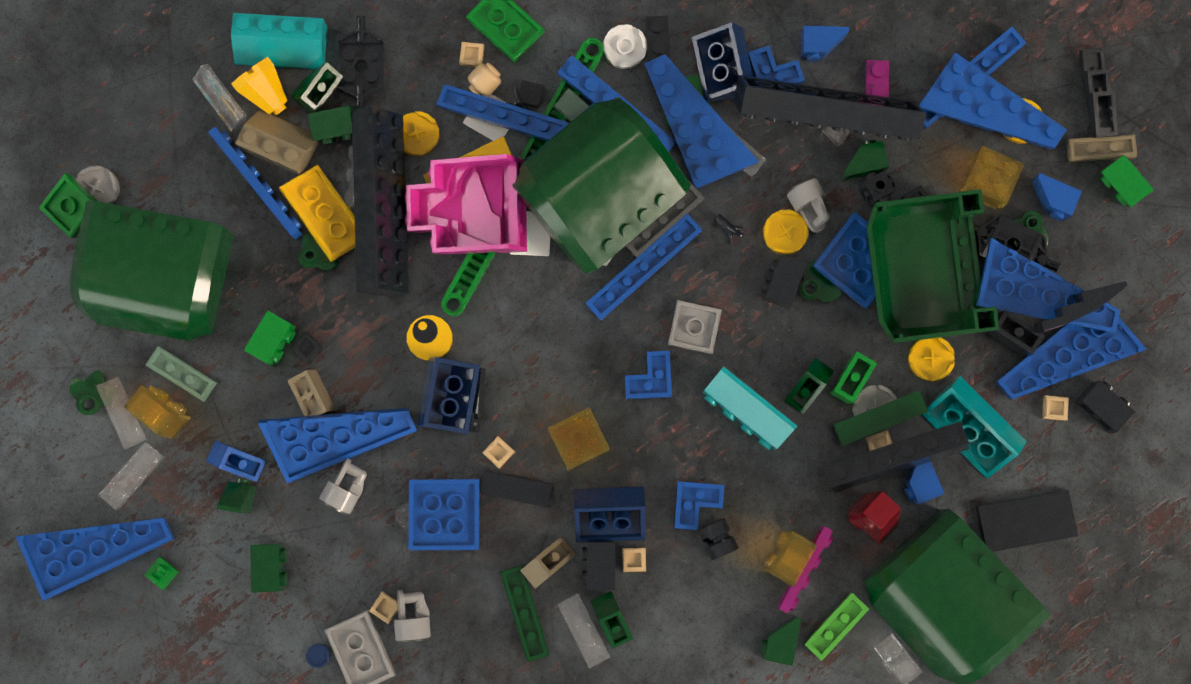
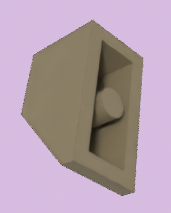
M561 536L520 571L532 586L537 588L574 557L576 553Z

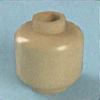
M480 63L468 76V81L471 84L469 89L475 94L490 96L501 84V73L490 63Z

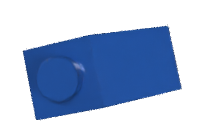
M804 26L801 31L800 59H806L808 62L823 60L846 38L849 27Z
M1041 173L1033 178L1031 183L1044 212L1049 213L1051 218L1059 221L1066 220L1073 215L1082 193L1081 190Z
M215 440L206 462L219 469L257 482L266 460Z
M931 462L910 468L905 481L906 489H904L909 502L912 501L914 505L921 504L945 494Z

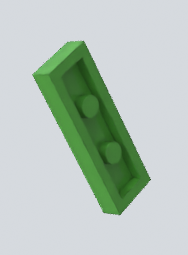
M850 592L803 644L822 661L866 614L869 608Z

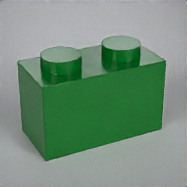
M1122 155L1101 171L1103 175L1100 178L1108 189L1113 187L1118 194L1115 197L1123 207L1126 204L1132 207L1154 190L1125 155Z
M267 310L244 351L273 366L274 363H278L284 354L282 350L286 343L289 344L296 333L294 329L296 327Z
M858 351L855 352L841 372L830 394L848 405L853 404L877 363Z

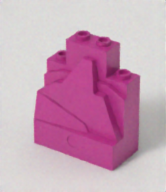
M508 154L430 160L429 177L431 183L406 185L404 198L407 204V215L405 216L407 231L414 233L432 232L430 246L432 253L527 252V208L525 202L512 187V184H515L519 176V169L525 160Z

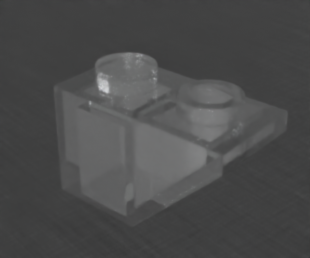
M893 633L874 647L883 665L898 684H909L923 672Z

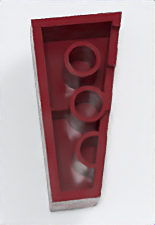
M883 491L864 493L846 514L850 517L848 521L856 529L864 530L875 542L881 545L898 527L901 508Z

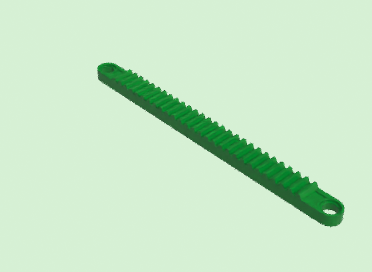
M596 38L585 40L575 56L579 62L593 73L603 56L601 41ZM590 45H594L599 49L598 53L594 56L586 53V48ZM562 80L543 115L567 122L568 119L553 106L567 89H570L579 98L582 95ZM531 137L520 159L526 160L547 141ZM496 252L467 253L442 299V309L448 316L456 317L463 313ZM450 299H457L460 302L457 310L451 311L447 308V303Z

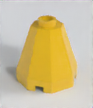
M266 57L251 67L252 69L248 72L246 71L231 84L238 93L269 115L271 113L278 115L287 108L284 105L287 99L275 66Z

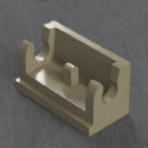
M305 370L287 380L304 416L325 415L336 411L317 370Z

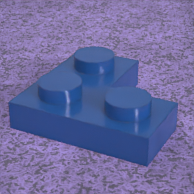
M770 46L748 52L751 68L756 78L796 84L804 83L805 79L798 60L776 66Z
M670 351L647 352V375L625 376L626 399L672 397Z
M678 481L674 528L698 530L699 507L722 509L724 485Z

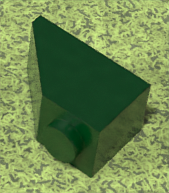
M324 62L302 80L291 95V98L306 111L318 112L343 76L329 63Z
M875 139L863 142V145L860 146L841 175V181L865 177L875 171L877 174L883 171L886 172L889 168V162L884 142H876Z
M814 358L786 397L785 402L804 414L827 385L834 370L817 358Z
M236 478V482H228L217 504V509L251 514L256 486L250 485V480Z
M612 591L590 601L612 649L633 639Z
M793 616L766 634V638L761 640L759 653L762 654L764 660L793 666L801 618Z

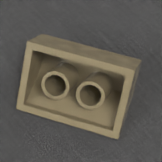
M259 110L244 124L235 144L241 151L299 176L306 171L320 141H313L310 131Z

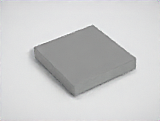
M677 300L668 345L712 355L722 309Z

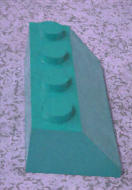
M233 13L231 40L234 64L254 66L268 57L276 68L315 70L325 62L328 27L323 18Z
M725 367L719 371L702 392L706 395L704 399L714 407L716 405L720 406L724 410L722 412L724 416L731 421L736 419L742 424L740 428L750 436L752 434L756 435L760 439L758 441L759 444L767 450L771 448L773 450L778 449L797 427L795 423Z
M961 376L948 385L927 406L928 412L922 414L936 429L961 421L970 449L960 453L987 479L1017 457L1027 443Z

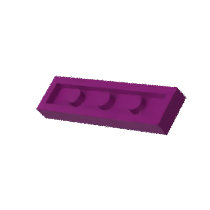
M825 526L820 527L776 608L787 614L789 610L793 611L799 602L797 595L801 589L804 591L810 582L808 575L812 569L816 570L821 562L820 553L823 548L827 549L832 542L833 537L830 536L833 532Z

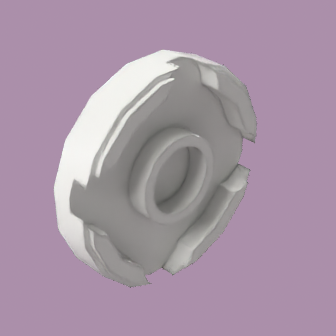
M618 25L610 29L603 41V53L606 60L612 66L619 69H632L638 66L645 58L647 52V41L643 32L632 25Z

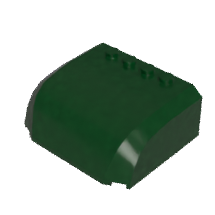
M619 97L608 101L595 102L522 163L519 169V176L515 184H512V187L567 259L585 274L599 269L685 196L691 186L647 122Z
M981 189L876 202L874 204L866 227L878 322L892 343L999 330L997 306L988 308L976 306L981 280L972 217L984 213Z
M86 201L70 277L72 300L78 310L98 325L185 341L208 334L211 335L214 330L234 234L224 226L208 221L98 201Z
M938 509L863 580L869 594L870 604L936 676L956 684H971L983 678L1016 650L1050 617V614L1039 600L951 509Z

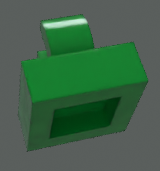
M159 557L144 576L161 590H165L179 573V570L163 557Z

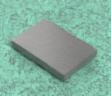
M369 610L324 630L347 684H378L396 675Z

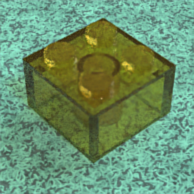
M982 145L975 152L958 192L981 189L983 204L1001 210L1007 205L1024 164Z
M141 385L124 406L127 411L158 436L174 439L191 418L185 413L187 409L183 405L168 400L169 394L161 388H156L152 385L150 387Z
M590 407L548 427V431L568 471L610 451Z
M786 530V532H781L774 543L777 545L774 553L769 552L765 558L763 565L766 567L763 571L786 585L794 587L817 545L794 531Z

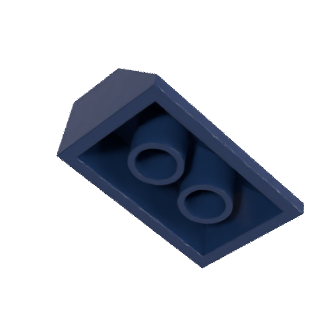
M731 22L692 37L704 98L707 102L734 99L738 76L753 77L743 28Z
M430 357L417 426L468 434L480 365Z
M644 487L574 489L576 542L645 540Z

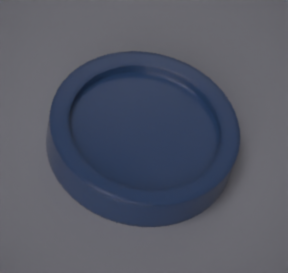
M323 644L312 645L307 650L306 660L310 666L321 668L329 662L330 651Z

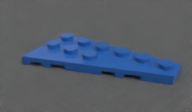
M957 53L953 54L919 104L923 110L936 113L935 115L946 116L967 125L991 132H999L1004 134V136L1019 138L1027 143L1051 150L1057 146L1067 131L1063 126Z
M666 55L644 63L696 189L759 163L749 149Z
M990 238L976 306L984 308L997 306V310L1000 311L1007 310L1010 313L1049 320L1056 318L1055 309L1075 304L1074 295L1084 292L1077 285L1066 281L1054 272L1025 258L1013 249L1000 244L997 240ZM1105 303L1091 313L1067 324L1116 333L1121 310L1109 303Z
M1120 317L1116 333L1066 324L1042 343L1033 355L1025 357L995 383L1009 400L1147 349Z
M408 408L258 421L287 483L417 431Z
M166 518L15 536L42 601L48 600L175 539Z

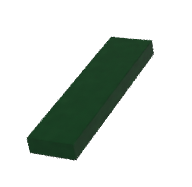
M916 391L833 424L841 446H844L928 412V409L920 391Z
M522 564L500 571L528 663L550 656L528 580L520 571L524 568Z

